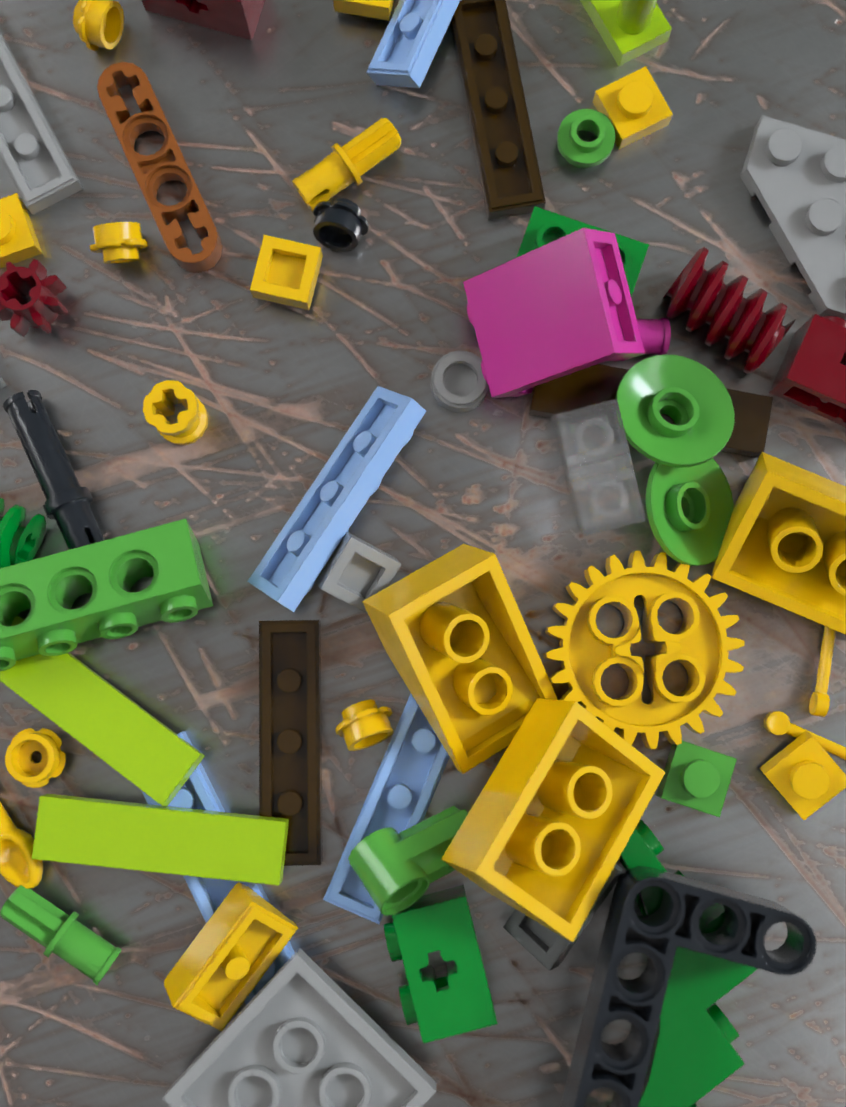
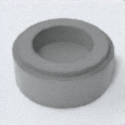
M453 351L437 361L431 375V389L434 398L443 408L458 413L468 412L478 407L484 401L489 385L482 374V359L468 351Z

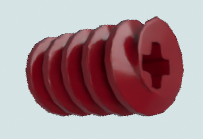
M702 247L696 252L663 297V299L668 296L671 297L667 316L674 319L686 310L691 311L686 330L693 333L706 323L710 325L705 344L711 347L723 338H728L729 342L724 358L730 361L746 351L748 357L743 371L750 374L768 358L792 327L795 320L785 326L782 325L787 306L781 302L766 312L762 311L768 294L764 289H759L752 295L744 298L743 294L748 281L746 276L740 275L728 284L723 283L729 265L725 261L719 262L708 271L705 270L704 266L709 250Z

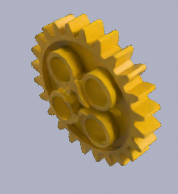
M634 551L630 553L626 569H624L616 555H612L606 559L607 576L605 577L592 565L585 569L584 574L589 587L586 589L580 584L571 582L565 588L575 601L573 605L566 603H556L553 605L552 609L565 621L563 626L556 625L545 628V633L560 640L559 648L543 653L545 659L561 662L562 669L549 677L551 683H567L570 688L560 700L579 702L582 707L614 731L616 727L619 728V736L630 745L633 744L637 732H640L645 747L651 750L657 748L659 732H663L671 744H682L680 726L683 724L693 733H703L704 727L699 714L704 712L714 717H721L723 712L715 702L714 697L716 694L735 696L737 692L730 684L723 680L725 673L742 672L744 666L728 659V651L745 646V642L738 638L727 637L726 629L733 626L740 619L738 615L720 616L717 609L728 598L726 592L708 597L704 591L710 582L711 576L707 573L690 581L687 579L690 565L678 563L672 571L667 570V557L664 552L656 554L650 566L646 567L641 551ZM637 595L644 599L645 607L642 616V638L645 643H654L655 655L645 657L644 661L647 682L652 693V700L649 704H645L641 696L644 682L642 657L631 656L630 645L641 640V627L639 626L637 610L634 607V598ZM665 601L676 604L683 614V624L675 634H670L663 630L658 622V609ZM605 604L618 608L623 614L624 628L615 638L603 635L596 624V614L600 607ZM672 661L682 664L688 674L686 688L677 695L668 692L662 680L664 669ZM612 664L622 667L629 678L627 691L620 698L616 699L608 697L602 690L600 683L604 670Z

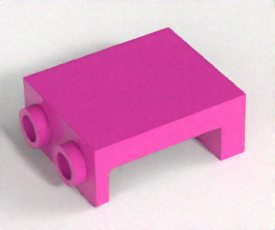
M582 228L463 282L468 300V317L475 328L482 357L481 370L485 381L489 385L492 398L524 396L532 393V387L601 362L625 361L645 354L615 233Z

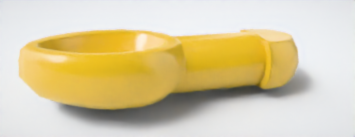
M0 801V874L15 887L22 885L26 889L34 888L42 880L43 860L32 859L34 838L25 830L16 827Z

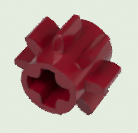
M36 259L32 260L28 268L16 267L10 261L7 262V271L0 276V320H10V328L23 337L28 333L30 327L41 328L47 334L52 333L50 324L56 320L58 314L66 315L68 313V310L59 302L57 297L58 294L67 288L57 275L47 277V269ZM28 295H29L30 298H31V301H30V302L28 301V299H27V297H26V296H28Z

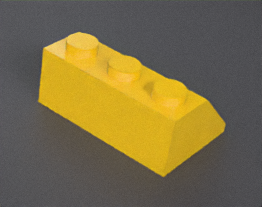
M761 452L733 508L711 574L712 578L846 635V486Z
M537 698L441 860L486 892L561 937L574 942L666 772L576 701Z

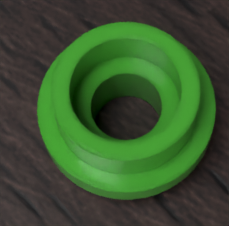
M580 109L567 115L560 124L557 135V145L561 155L567 162L578 168H590L604 162L611 154L615 143V130L611 121L603 113L593 109ZM582 130L592 132L596 135L597 139L591 142L583 141L578 137L577 132Z

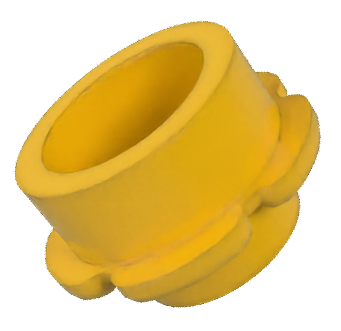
M79 0L73 13V26L79 34L81 41L86 44L89 50L96 51L99 47L113 49L119 43L124 29V12L119 2L114 0Z
M113 222L93 226L95 244L89 245L90 251L103 254L105 264H120L138 261V250L147 248L148 242L142 239L140 223Z
M373 699L360 701L342 711L343 721L336 726L335 732L340 737H344L349 751H358L372 747L388 739L394 733L388 719L393 712L390 707L386 706L378 709Z
M28 728L17 733L5 754V764L9 774L17 781L22 782L26 787L39 788L46 786L50 778L60 776L66 765L67 757L66 753L61 750V738L56 732L48 728H42L39 731ZM35 751L40 752L42 755L39 763H35L32 760V754Z

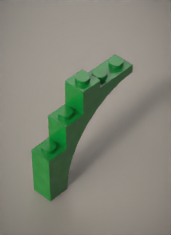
M640 819L619 860L626 871L637 866H645L668 872L657 858V855L665 850L663 845L649 826ZM677 870L674 873L685 877V875L680 870ZM659 886L643 888L636 896L642 916L655 913L660 908L663 900V893ZM721 904L711 905L702 912L699 919L701 933H711L722 926L725 919V910ZM677 946L638 1107H698L695 1102L745 1064L731 1045V1042L740 1035L715 1002L758 970V968Z

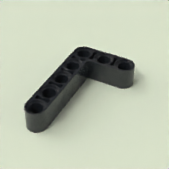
M637 866L628 869L619 877L614 889L560 1107H586L584 1103L587 1096L598 1088H610L615 1091V1096L607 1107H638L677 946L779 975H794L807 968L816 953V938L812 928L804 919L771 900L652 867ZM649 886L661 887L663 900L660 908L648 916L636 914L634 911V900L637 894L643 888ZM723 904L725 919L722 926L714 932L701 933L699 919L702 912L711 905ZM785 922L787 938L784 944L778 949L766 950L764 938L768 929L774 924ZM634 952L647 955V966L639 977L628 980L617 976L618 966L626 955ZM615 1020L631 1022V1031L624 1041L617 1044H607L601 1041V1034L610 1022Z

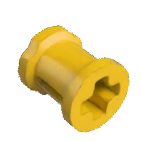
M166 380L157 383L144 398L143 413L146 421L151 426L157 428L166 441L175 445H188L201 438L208 427V414L205 406L190 389L186 388L179 381ZM181 403L187 410L179 412L177 417L178 423L172 424L166 416L175 414V405Z

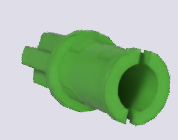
M22 885L9 896L0 911V915L4 920L46 948L43 955L49 958L54 953L91 978L96 985L99 984L122 951L118 946L115 947L78 922L79 914L74 911L69 916L33 890L26 889Z

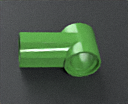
M452 806L400 833L392 827L382 828L366 836L351 851L348 858L349 863L383 915L389 916L404 911L423 896L430 883L455 871L453 867L445 863L441 858L468 815L466 809L459 810L457 807Z

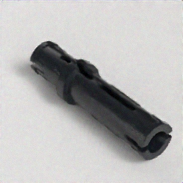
M28 390V402L23 391L12 395L5 400L3 407L11 419L46 498L43 509L47 518L56 520L68 550L104 541L105 539L89 506L93 501L88 488L80 486L42 402L40 392L38 390Z

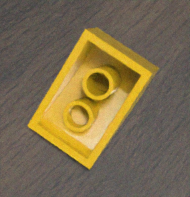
M462 544L362 601L386 653L460 773L468 772L509 746L537 698L558 700L494 553Z

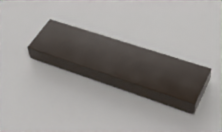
M460 0L450 21L487 218L488 220L532 213L534 206L544 209L546 201L506 0Z
M596 364L537 385L533 389L529 414L622 432L615 415V396L618 386L628 372V369ZM727 389L733 403L735 421L732 435L721 451L759 458L761 452L765 450L773 397ZM661 414L664 420L675 425L674 420L670 416Z
M320 620L259 621V816L289 819L284 866L321 865L323 862Z

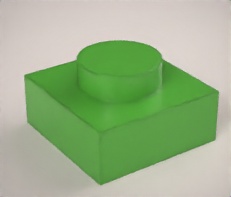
M682 741V744L679 745L672 744L664 768L666 773L660 782L656 796L720 818L737 758Z

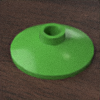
M668 354L646 358L628 370L616 391L615 415L623 435L639 453L659 464L680 468L703 464L714 458L725 447L732 435L735 414L733 403L726 387L710 369L690 358ZM661 414L670 416L674 420L675 425L664 420Z
M713 458L703 464L685 468L670 467L655 462L647 481L646 510L651 530L657 542L667 555L681 564L701 566L715 561L734 508L732 492L723 470Z

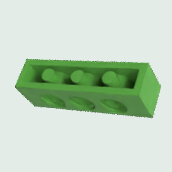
M187 519L0 568V672L12 668L16 661L38 654L45 656L66 654L73 651L78 643L100 637L105 639L124 638L135 633L139 626L161 620L169 623L185 621L194 617L198 610L212 607L213 602L199 542ZM153 577L151 584L146 589L135 593L130 592L134 583L139 579ZM85 593H92L90 600L84 606L78 609H71L73 602L79 596ZM31 609L28 617L22 623L12 626L14 618L20 612Z

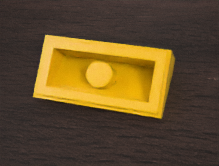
M240 882L235 884L166 976L164 987L172 1007L223 1031L297 931L296 923L251 888Z

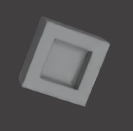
M346 532L316 584L321 590L367 613L362 601L388 587L399 570L401 563L395 557Z

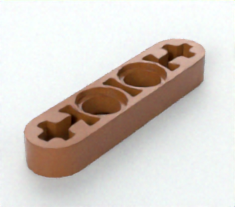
M128 62L112 64L99 77L97 85L98 94L167 249L179 267L187 272L201 273L208 271L221 258L223 249L221 238L146 74L137 65ZM125 85L130 86L141 113H136L133 116L130 115L121 98L119 90ZM146 131H157L164 136V142L159 151L151 155H141L134 150L135 141L139 135ZM177 180L187 186L186 195L178 204L168 206L157 201V191L166 181ZM188 218L198 237L203 239L201 241L203 250L197 254H192L191 250L186 247L188 242L179 222L185 221Z

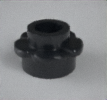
M335 197L329 200V202L323 201L318 203L313 210V214L316 216L313 234L318 242L329 249L341 252L351 251L357 247L360 235H366L368 232L369 224L367 219L361 215L359 206L349 199Z

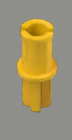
M381 118L342 147L335 143L331 146L333 151L310 170L293 179L292 183L298 189L297 191L306 205L313 212L318 203L329 201L330 198L352 183L357 186L363 183L360 176L399 149L402 141L397 129L387 118Z

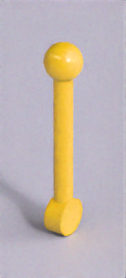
M824 626L815 692L812 693L809 701V713L819 717H825L830 706V698L827 691L836 630Z
M780 711L769 712L763 721L766 731L773 735H783L786 733L797 738L806 731V729L790 723L789 717ZM808 731L826 752L846 760V747Z

